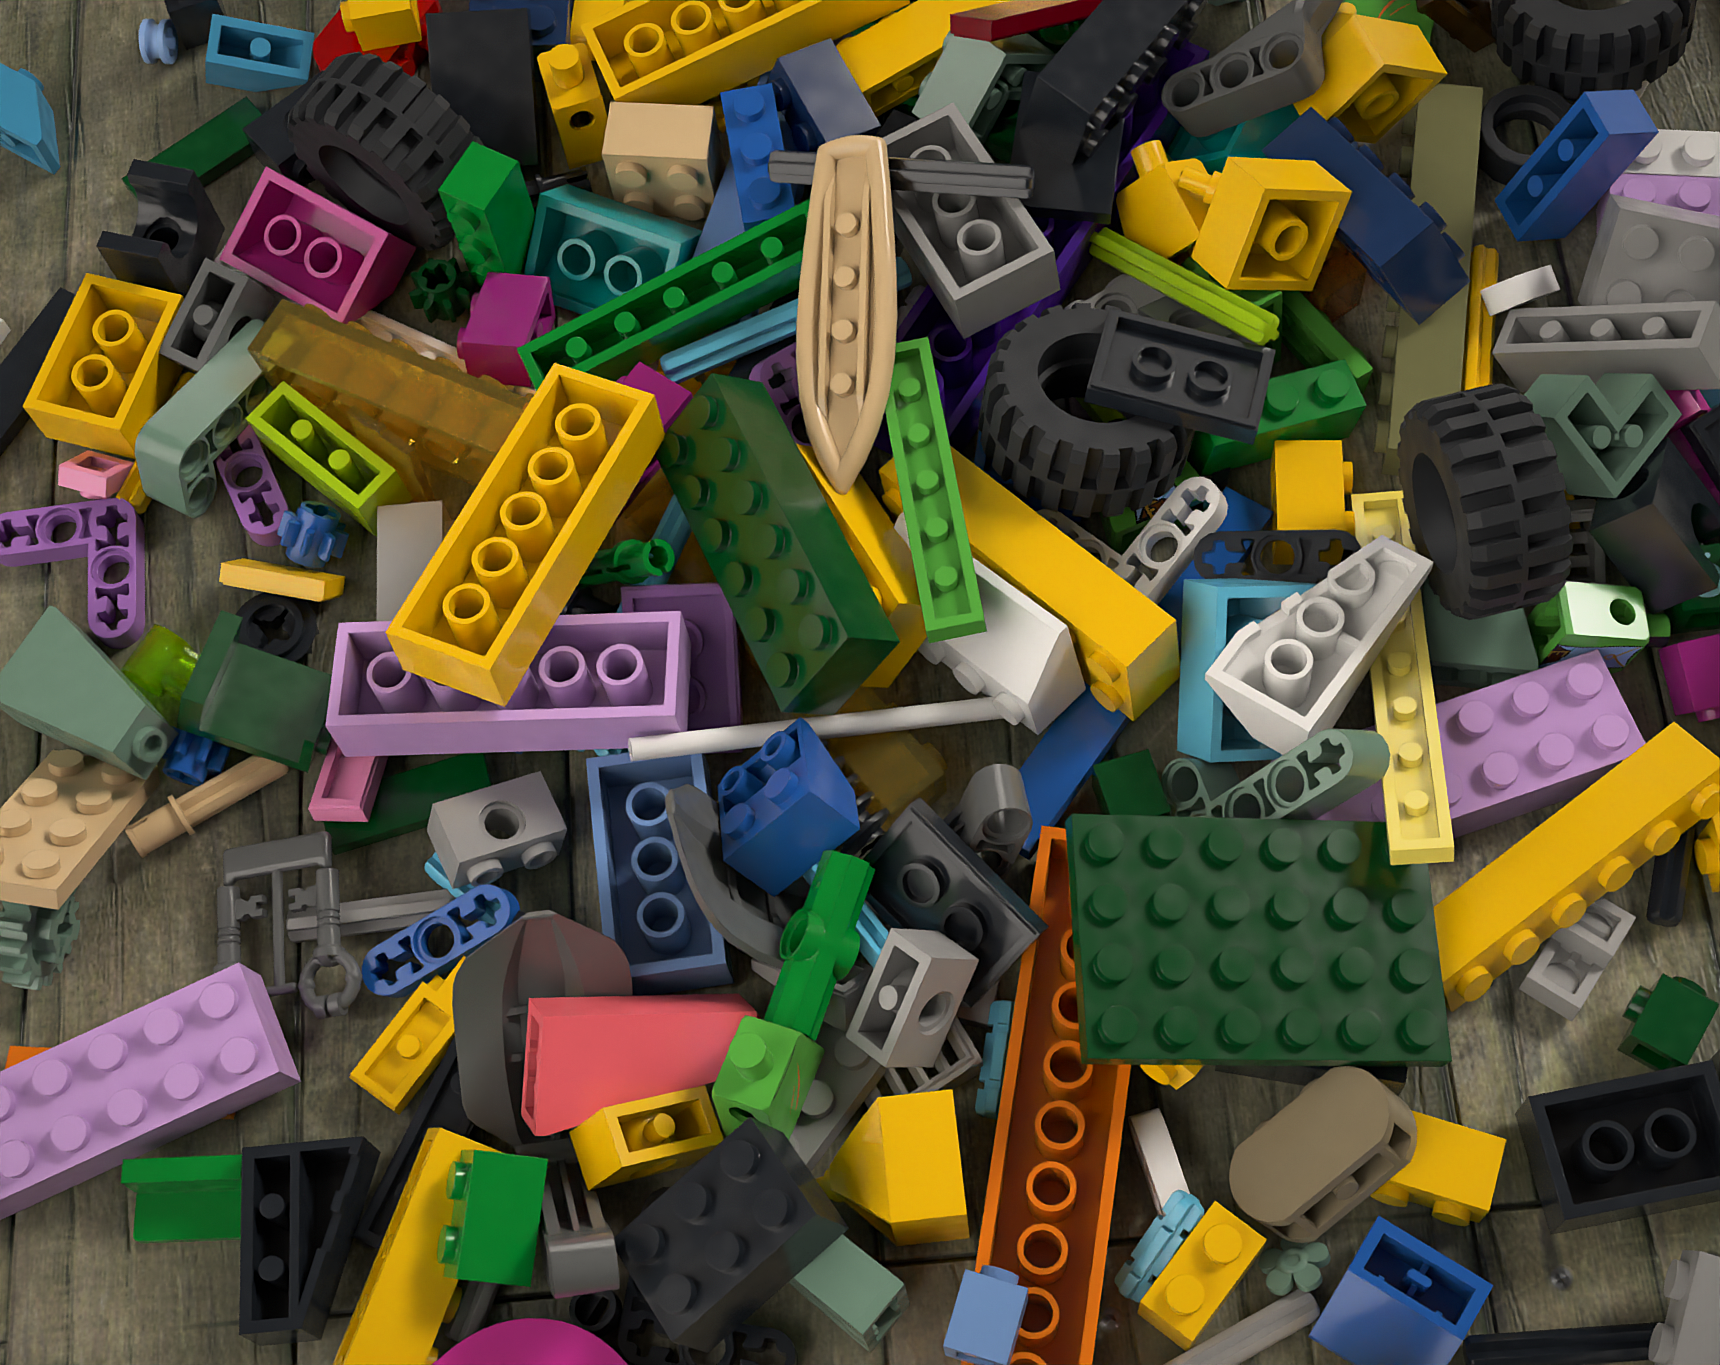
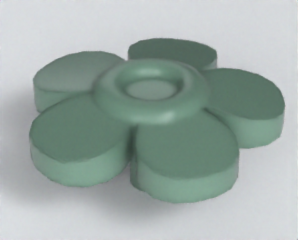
M1282 1239L1280 1242L1282 1251L1277 1248H1271L1264 1251L1260 1256L1258 1265L1261 1271L1267 1274L1266 1285L1271 1293L1281 1296L1292 1290L1294 1282L1303 1292L1315 1290L1321 1285L1323 1280L1319 1268L1325 1267L1331 1260L1328 1248L1323 1243H1297Z

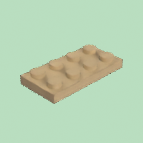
M52 750L0 808V900L59 910L160 785L158 766L156 765L148 778L144 780L76 750Z

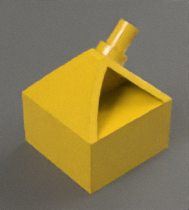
M1345 2L1341 3L1335 16L1321 35L1325 79L1321 87L1313 95L1293 103L1300 116L1310 107L1316 110L1326 121L1335 116L1349 130L1356 142L1376 144L1448 73L1418 25L1358 15L1356 7L1351 3Z
M1228 157L1222 173L1214 171L1213 175L1185 166L1178 183V187L1204 196L1203 202L1210 205L1191 258L1226 290L1312 291L1352 194L1351 190L1317 162L1309 160Z
M953 1089L878 1097L841 1146L829 1168L825 1171L824 1176L816 1178V1181L830 1200L846 1203L896 1246L970 1238Z

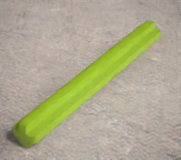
M1105 227L1099 233L1093 232L1089 241L1092 244L1089 253L1096 259L1259 346H1264L1269 340L1275 341L1280 333L1277 331V327L1280 321L1273 313Z

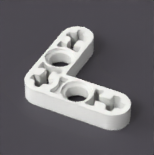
M1192 477L1184 480L1175 488L1122 556L1061 512L1057 511L1056 513L1048 509H1041L1037 513L1089 553H1099L1102 558L1101 562L1158 605L1193 561L1194 550L1200 539L1209 533L1216 532L1227 515L1228 505L1225 496L1210 479ZM1195 498L1198 501L1203 502L1206 500L1209 503L1208 509L1204 512L1197 509L1192 511L1189 505ZM1176 519L1183 526L1187 525L1191 530L1187 536L1173 524ZM1165 537L1175 538L1178 545L1174 556L1164 562L1152 561L1151 549L1154 544ZM1141 563L1155 575L1151 581L1144 573L1141 574L1137 568Z

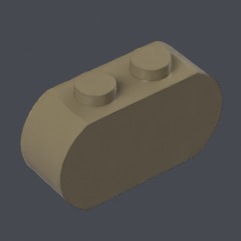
M1351 1066L1331 1068L1320 1078L1309 1082L1302 1089L1300 1095L1275 1116L1261 1122L1255 1128L1253 1134L1236 1148L1229 1170V1183L1233 1198L1246 1214L1279 1237L1297 1243L1313 1242L1411 1162L1417 1144V1126L1414 1115L1409 1106L1369 1072Z

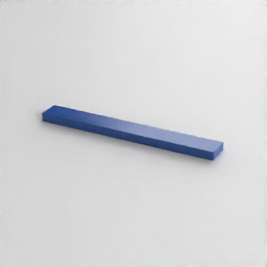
M1225 487L1222 494L1225 496L1228 505L1227 515L1216 532L1266 531L1272 523L1274 512ZM1255 540L1243 542L1246 553H1231L1226 550L1224 542L1216 543L1215 552L1205 555V563L1215 566L1216 574L1225 573L1226 564L1243 563L1252 551ZM1194 560L1158 603L1161 609L1176 619L1179 652L1181 650L1184 579H1205L1196 570ZM1085 681L1086 690L1057 717L1019 769L1033 820L1032 829L1019 855L1029 861L1038 850L1041 825L1055 826L1091 776L1093 765L1101 762L1131 720L1118 709L1115 712H1111L1104 708L1095 699L1090 690L1091 686Z

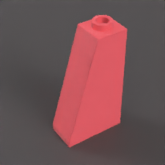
M740 994L529 998L521 1116L534 1136H548L580 1125L603 1107L715 1082L741 1019L745 1015L758 1019L761 1018L757 1011Z

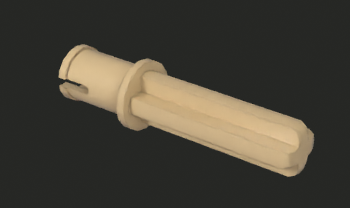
M252 755L177 799L170 795L167 797L169 800L168 804L133 824H128L124 828L125 832L139 855L144 858L148 853L186 831L191 836L195 833L193 827L287 774L289 771L288 766Z

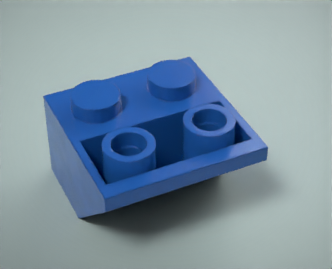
M801 717L784 731H778L771 735L760 751L743 765L730 769L720 784L717 785L723 861L773 897L817 864L821 859L823 851L836 849L860 829L854 789L809 723Z
M1378 1216L1308 1337L1352 1365H1448L1464 1340L1493 1285Z

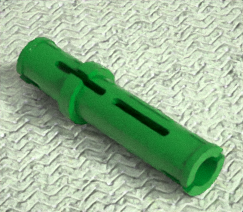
M658 538L644 543L635 539L621 541L612 549L597 551L586 571H589L588 575L584 574L578 584L592 586L617 581L627 585L642 583L649 576L663 575L662 572L668 573L671 571L675 560L674 551L669 543Z

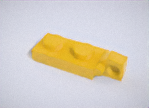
M465 956L462 957L445 980L436 975L428 984L422 982L350 1073L349 1078L398 1115L401 1114L442 1061L455 1036L452 1010L453 982L457 971L466 958Z

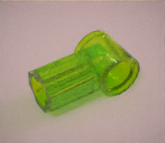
M153 624L122 666L121 671L130 680L148 692L159 697H163L166 693L181 701L182 694L200 654L196 653L185 640L172 631L158 624Z

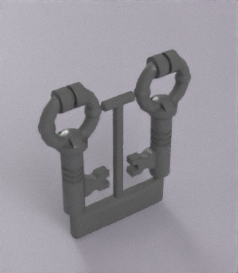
M327 831L226 849L223 853L224 886L217 888V938H219L217 945L219 946L217 947V965L213 967L212 974L238 962L242 964L241 932H239L241 930V922L247 921L250 917L256 920L268 918V910L261 908V905L268 904L267 896L263 894L250 896V899L245 901L240 899V888L233 885L238 880L272 874L274 986L266 987L269 997L297 993L299 989L306 1007L314 1012L316 1018L325 1019L346 1015L348 1007L357 997L363 978L354 956L341 946V929L339 928V870L332 868L331 834ZM321 866V869L315 871L316 885L309 886L307 890L302 888L288 890V897L295 899L294 903H289V911L296 913L306 911V908L309 906L316 908L318 929L317 947L312 951L313 956L304 965L298 985L296 982L285 984L283 872ZM339 964L343 966L346 971L345 981L347 982L344 991L316 996L314 992V977L321 967H335Z

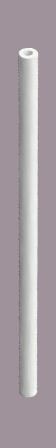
M994 697L802 719L808 722L818 738L823 740L1004 718L998 713L992 703ZM797 719L629 738V755L631 762L762 747L771 735L778 731H784Z

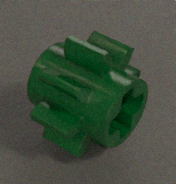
M452 257L449 261L429 258L428 262L420 268L419 272L411 273L416 289L408 294L415 309L423 308L428 322L433 323L436 319L443 321L450 320L454 323L466 308L471 307L472 299L469 291H472L476 286L470 271L461 272L456 258Z

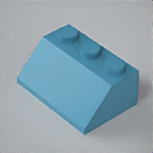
M1237 578L1184 579L1177 751L1210 763L1274 760L1282 756V754L1254 739L1207 683L1205 673L1237 631L1252 621L1258 624L1279 610L1282 601L1296 592L1300 595L1315 586V583Z

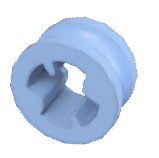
M143 19L139 28L138 40L141 57L144 62L155 64L158 59H161L164 64L175 63L178 55V34L172 20L162 19L159 24H156L153 19Z

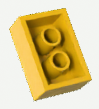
M86 273L23 404V408L45 437L136 459L135 443L140 430L167 403L183 370V367L159 353L161 344L184 301L182 295Z

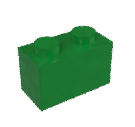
M482 1150L461 1151L460 1162H452L447 1179V1199L454 1200L451 1225H443L438 1241L437 1261L440 1264H445L443 1277L531 1287L548 1159Z

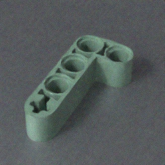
M259 319L248 322L140 430L135 443V457L145 495L191 518H197L204 514L211 505L217 490V479L213 461L249 425L245 418L282 381L289 384L297 376L307 354L305 341Z
M1328 728L1318 732L1242 782L1239 781L1236 771L1228 762L1210 763L1198 758H1178L1172 760L1165 767L1161 777V784L1171 809V816L1316 820L1378 782L1386 774L1389 767L1390 752L1383 736L1375 731Z

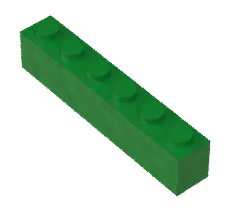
M808 199L517 348L536 391L554 363L616 382L622 376H628L639 361L648 366L659 360L662 355L693 343L798 289L810 200Z

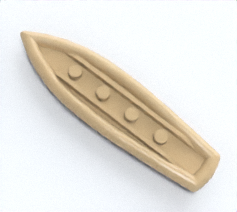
M868 135L841 137L822 144L817 150L803 247L796 321L797 381L799 401L807 435L817 460L830 484L837 493L846 495L865 464L879 432L890 394L896 352L897 272L887 144L880 137Z

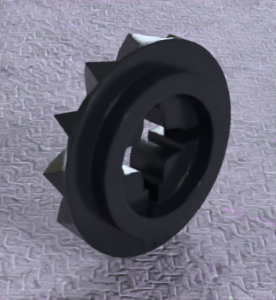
M264 592L249 599L235 614L243 617L238 643L296 663L305 654H312V643L315 636L320 634L313 609L306 600ZM283 623L282 628L290 639L288 641L285 639L283 641L273 639L268 645L269 640L259 626L266 629L268 627L278 629Z

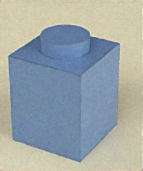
M982 1265L980 1273L965 1269L943 1344L945 1356L975 1365H1010L1028 1302V1288L1017 1285L1018 1275L990 1265Z

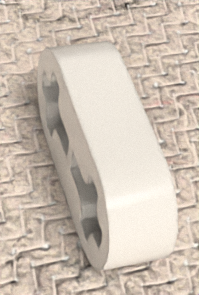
M1547 265L1481 290L1480 293L1489 316H1493L1560 290L1551 265Z
M1159 1108L1129 1116L1128 1122L1158 1215L1165 1216L1166 1213L1161 1209L1174 1191L1182 1190L1188 1194L1190 1193L1165 1120Z

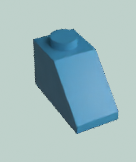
M212 14L205 61L206 83L252 92L303 85L309 79L315 33Z
M0 63V146L55 174L60 168L54 113L42 93L44 86L29 71L22 68L15 71Z

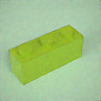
M284 381L245 418L266 449L376 537L377 506L407 504L413 499L398 472Z

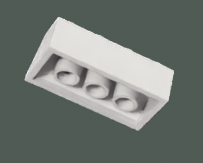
M903 511L898 516L894 529L910 548ZM973 558L987 632L929 643L928 638H926L918 650L931 663L937 665L942 661L950 667L958 682L970 693L976 695L981 691L987 697H994L992 703L1006 721L1012 725H1017L1021 722L1039 735L1086 690L1068 626Z

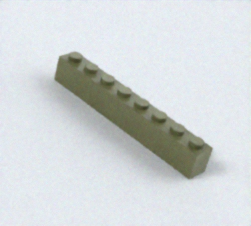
M1438 83L1403 117L1401 133L1409 134L1411 137L1410 146L1402 145L1398 175L1401 178H1407L1406 184L1415 195V198L1412 200L1413 203L1419 207L1426 201L1442 217L1447 227L1440 233L1446 232L1464 252L1466 257L1459 263L1469 277L1483 87ZM1469 283L1420 325L1387 294L1386 311L1395 312L1394 326L1386 325L1382 358H1390L1391 367L1390 373H1381L1377 401L1378 405L1387 406L1386 420H1377L1373 452L1383 453L1381 474L1399 476L1400 459L1397 456L1398 443L1401 441L1399 430L1408 411L1416 403L1423 400L1461 391Z

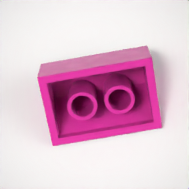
M265 167L219 259L337 326L346 329L393 294L417 247L298 182Z

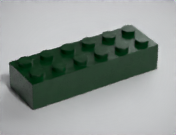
M711 373L667 430L655 456L781 712L834 715L900 643V640L763 382Z

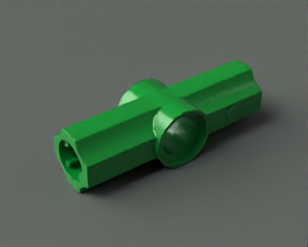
M834 850L823 851L804 907L792 915L782 933L779 953L781 958L785 960L764 1021L793 1029L816 1041L835 984L849 973L858 956L860 936L854 930L875 869L869 865L870 863L853 855L843 854Z

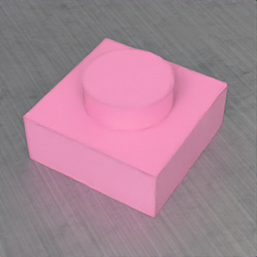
M87 450L59 465L58 485L78 490L81 496L88 499H107L120 490L134 462Z

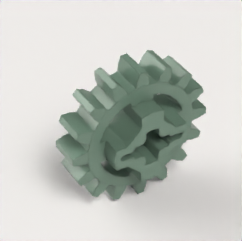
M77 888L59 910L2 901L4 908L0 911V971H4L2 978L4 983L12 984L14 987L41 990L42 985L50 986L52 984L53 972H62L65 953H71V942L77 940L80 931L81 920H77L75 916L79 908V902L75 901L74 897Z

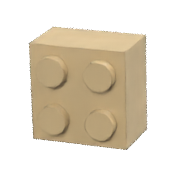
M610 102L602 157L614 200L658 216L679 217L690 221L707 218L726 169L714 106Z

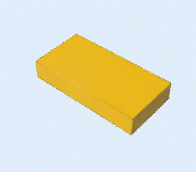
M242 558L221 563L219 582L233 587L324 602L343 595L345 576Z

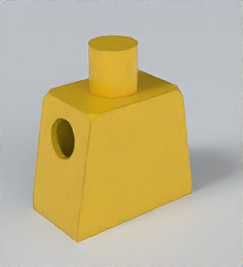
M586 43L560 44L552 48L551 51L540 53L536 58L569 170L602 161V149L608 117ZM588 111L591 123L584 127H574L571 117L577 112Z
M1153 140L1137 146L1130 152L1140 178L1118 192L1116 204L1124 237L1181 266L1192 255L1210 205L1203 202L1204 196L1180 188L1178 183L1185 166L1207 173L1203 163L1196 158L1168 162L1161 141Z

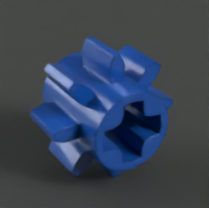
M316 501L302 502L296 513L285 510L277 535L282 537L280 544L287 547L286 556L295 563L311 568L325 566V563L329 561L330 555L342 558L349 534L344 532L346 525L339 522L341 514L335 508Z
M173 727L178 732V735L162 756V759H166L162 769L164 774L179 782L200 786L204 783L207 775L216 777L222 773L229 756L230 747Z

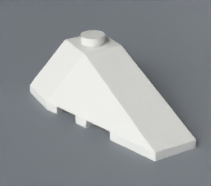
M1381 535L1330 569L1327 578L1301 595L1298 592L1294 593L1281 602L1279 610L1258 624L1252 621L1237 631L1205 673V680L1254 739L1282 755L1286 754L1318 732L1333 728L1430 573L1433 561Z

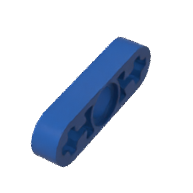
M483 884L474 887L372 948L365 956L362 964V978L365 985L373 993L391 998H402L416 991L422 982L428 984L436 975L441 976L455 968L463 956L468 957L492 937L511 925L518 910H520L517 899L511 892L494 885ZM487 900L501 904V908L494 913L497 921L494 925L485 921H478L466 927L458 919L459 915L462 919L474 921L486 912L484 902ZM447 925L454 935L453 947L444 957L435 958L428 948L429 936L435 928ZM415 956L424 965L422 968L421 964L408 962L398 968L395 972L398 980L396 983L382 978V975L389 970L388 959L404 962Z

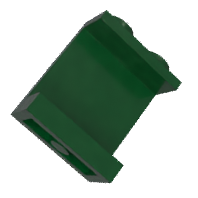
M221 610L182 694L176 728L308 773L316 752L326 755L333 740V737L326 728L332 673L328 674L238 643L243 617Z

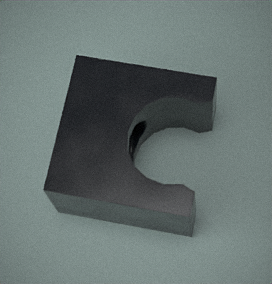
M133 159L127 176L129 183L135 189L138 200V215L132 236L102 231L96 247L117 280L180 294L185 299L204 259H213L225 227L194 170Z
M1667 437L1658 444L1617 498L1597 497L1589 529L1590 534L1631 587H1636L1642 592L1643 602L1652 614L1718 588L1720 578L1715 565L1706 557L1698 541L1705 542L1720 535V506L1669 437Z

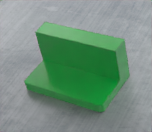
M242 1154L123 1159L121 1184L137 1193L133 1239L141 1244L241 1240Z

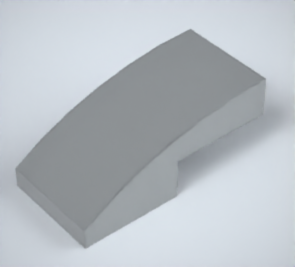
M1600 897L1587 907L1586 912L1577 923L1568 928H1560L1551 936L1520 985L1519 990L1572 1022L1602 972L1614 956L1636 917L1607 899Z

